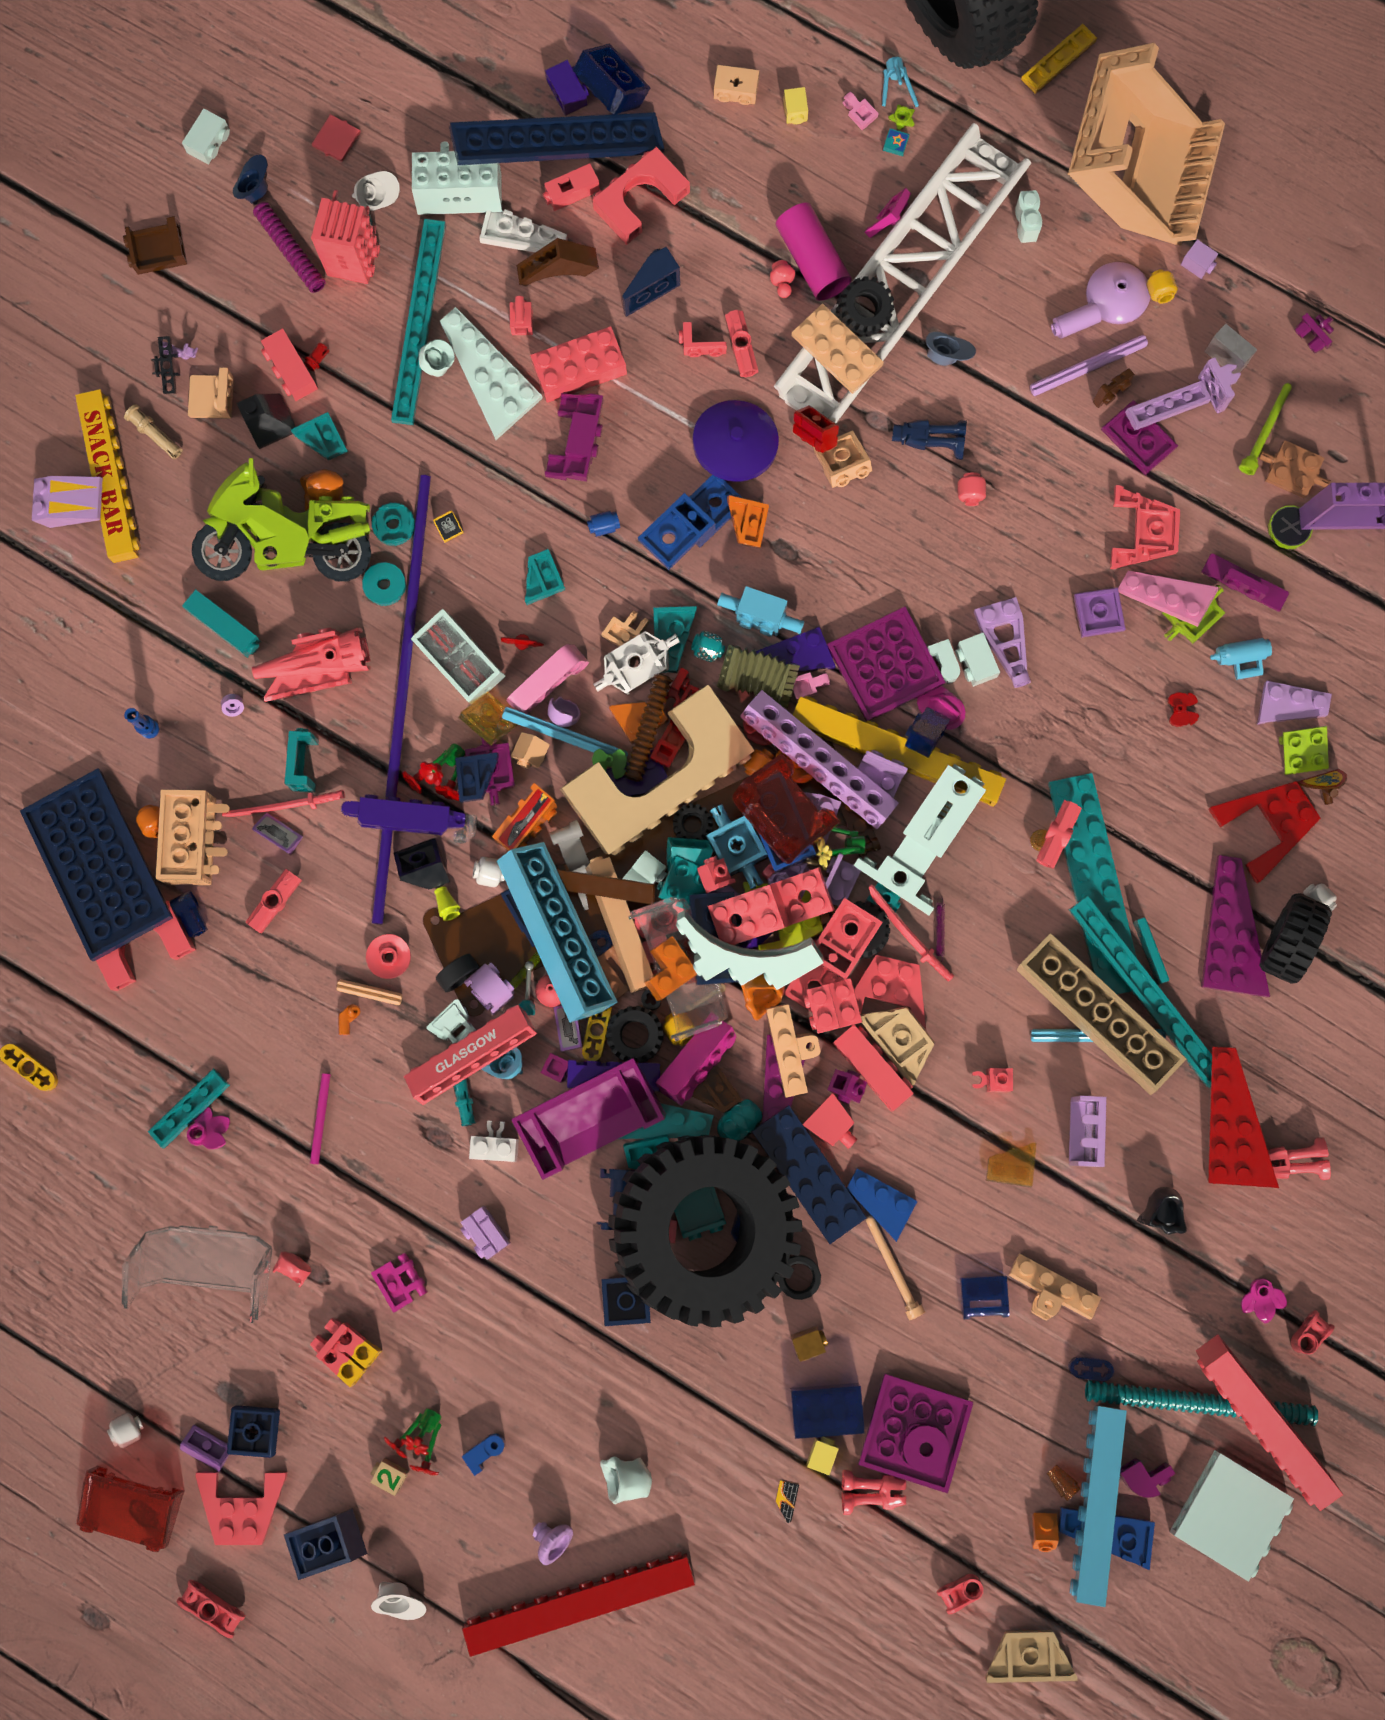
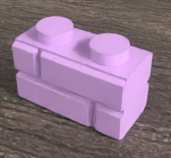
M482 1206L461 1222L463 1227L460 1230L468 1240L472 1238L476 1244L474 1250L481 1259L483 1257L487 1260L511 1243L485 1206Z

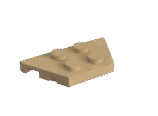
M907 1006L861 1014L862 1024L901 1074L913 1086L935 1041Z
M1052 1630L1005 1631L985 1676L987 1683L1078 1681L1077 1675Z

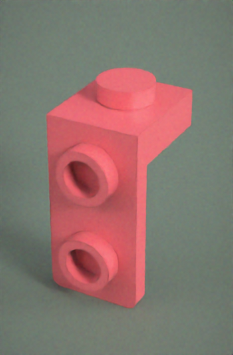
M683 322V330H679V344H684V355L699 357L710 354V356L718 357L726 354V342H692V323Z

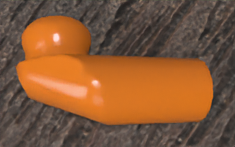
M351 1004L339 1014V1035H350V1023L361 1012L359 1006Z

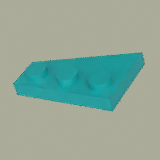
M697 606L653 607L654 636L659 640L663 639L665 641L676 634L680 640L679 643L669 648V670H664L661 673H677Z

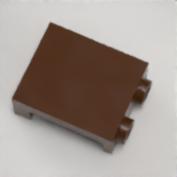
M175 216L167 217V224L136 231H132L129 226L125 227L126 235H123V240L126 248H129L127 261L129 267L134 268L137 275L187 265L181 229Z

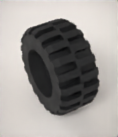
M1301 893L1292 895L1278 917L1263 950L1259 964L1262 971L1290 984L1298 983L1311 965L1327 932L1331 920L1330 917L1332 916L1330 907Z

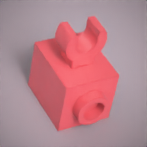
M1013 1068L986 1069V1075L980 1071L972 1073V1076H979L981 1078L980 1084H972V1088L979 1089L987 1085V1092L1013 1091Z

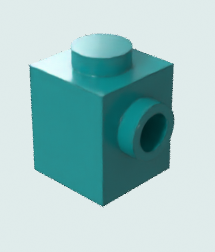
M878 882L875 888L896 913L902 904L898 901L900 896ZM870 894L866 901L871 902L875 906L876 903Z

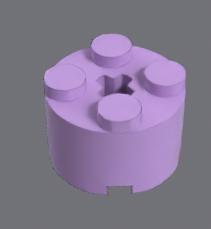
M490 963L482 965L464 983L467 987L470 985L473 989L471 991L472 994L487 1010L492 1008L490 1010L491 1014L495 1015L514 998L513 994L515 992L513 991V986L506 979L502 981L499 978L500 972Z

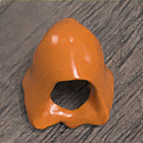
M322 469L300 478L301 485L305 491V511L309 509L310 500L319 501V497L329 496L332 497V501H341V497L344 496L343 478L334 471Z
M764 973L741 986L746 1002L745 1007L756 1021L763 1017L766 1013V1008L778 1005L785 993V986L776 990L773 984L769 985L764 978Z

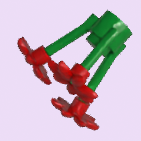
M426 1408L423 1414L419 1413L414 1423L400 1439L397 1438L393 1443L387 1437H384V1440L388 1446L403 1458H407L400 1450L404 1444L407 1445V1450L414 1449L416 1455H426L421 1467L410 1465L412 1470L432 1476L439 1474V1472L429 1469L437 1434L442 1426L439 1423L442 1416ZM419 1425L421 1431L418 1436L412 1439L409 1435ZM433 1430L429 1447L422 1444V1438L425 1433H431Z

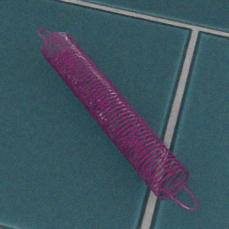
M937 901L936 913H944L943 917L941 915L936 916L937 924L944 922L943 926H936L937 933L944 932L943 936L940 934L936 935V942H941L942 940L944 941L945 904L942 907L940 906L942 903ZM945 941L943 945H936V951H944L943 954L937 953L936 956H943L945 954Z

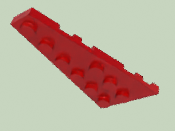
M1213 1046L1208 1183L1279 1188L1236 1047Z

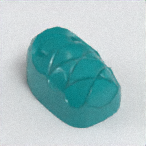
M745 1099L725 1112L718 1121V1135L723 1138L737 1140V1142L744 1140L761 1122L763 1114L760 1108L752 1100Z

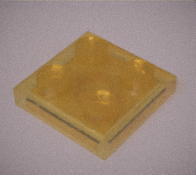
M489 692L463 710L459 715V719L491 746L518 725L502 718L506 707Z

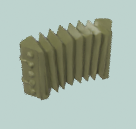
M728 644L717 687L727 692L735 688L736 693L741 690V693L746 690L748 694L754 691L755 697L763 690L782 707L788 708L790 698L792 697V690L796 678H798L797 674L800 665L793 662L786 665L785 659L779 662L778 655L774 658L771 653L765 656L763 650L757 654L755 649H753L749 653L748 648L742 651L741 647Z

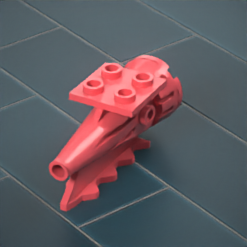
M361 627L344 633L338 632L336 629L325 628L318 630L319 634L316 635L310 634V632L298 634V639L291 640L292 644L296 645L293 652L257 666H252V673L255 679L276 677L264 696V702L352 684L348 672L368 671L371 669V666L366 664V662H370V654L366 638L360 637L359 633L363 632Z

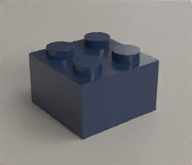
M626 1278L602 1279L604 1326L651 1323L650 1307L627 1287L626 1283L628 1281Z

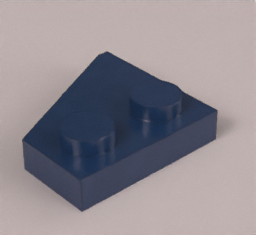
M497 752L455 758L459 801L461 803L483 800L499 759Z

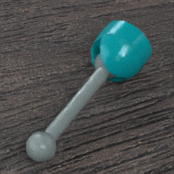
M532 961L525 963V968L527 969L525 999L519 1003V1006L527 1015H535L536 1011L535 1004L529 1000L531 969L534 967Z

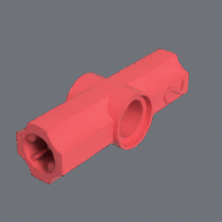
M730 311L725 315V320L740 377H751L758 373L751 345V336L748 333L743 311ZM739 341H743L746 343V345L738 346L736 343Z
M1063 801L1055 820L1052 821L1044 839L1046 840L1037 856L1036 861L1041 865L1054 869L1063 848L1067 846L1071 838L1072 828L1082 809L1077 804L1071 801Z
M285 869L271 889L263 894L261 902L246 920V923L262 934L277 913L284 909L286 901L302 880ZM278 896L277 905L271 907L269 905L270 898Z

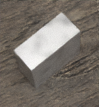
M1227 324L1216 333L1205 350L1210 357H1215L1222 367L1227 364L1236 365L1237 368L1232 374L1240 373L1257 351L1254 346Z

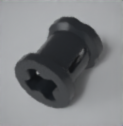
M649 989L645 990L641 996L643 1006L649 1010L658 1009L661 1005V1000L657 1001L655 999V1005L651 1003L646 1004L647 996L650 994L653 997V994Z

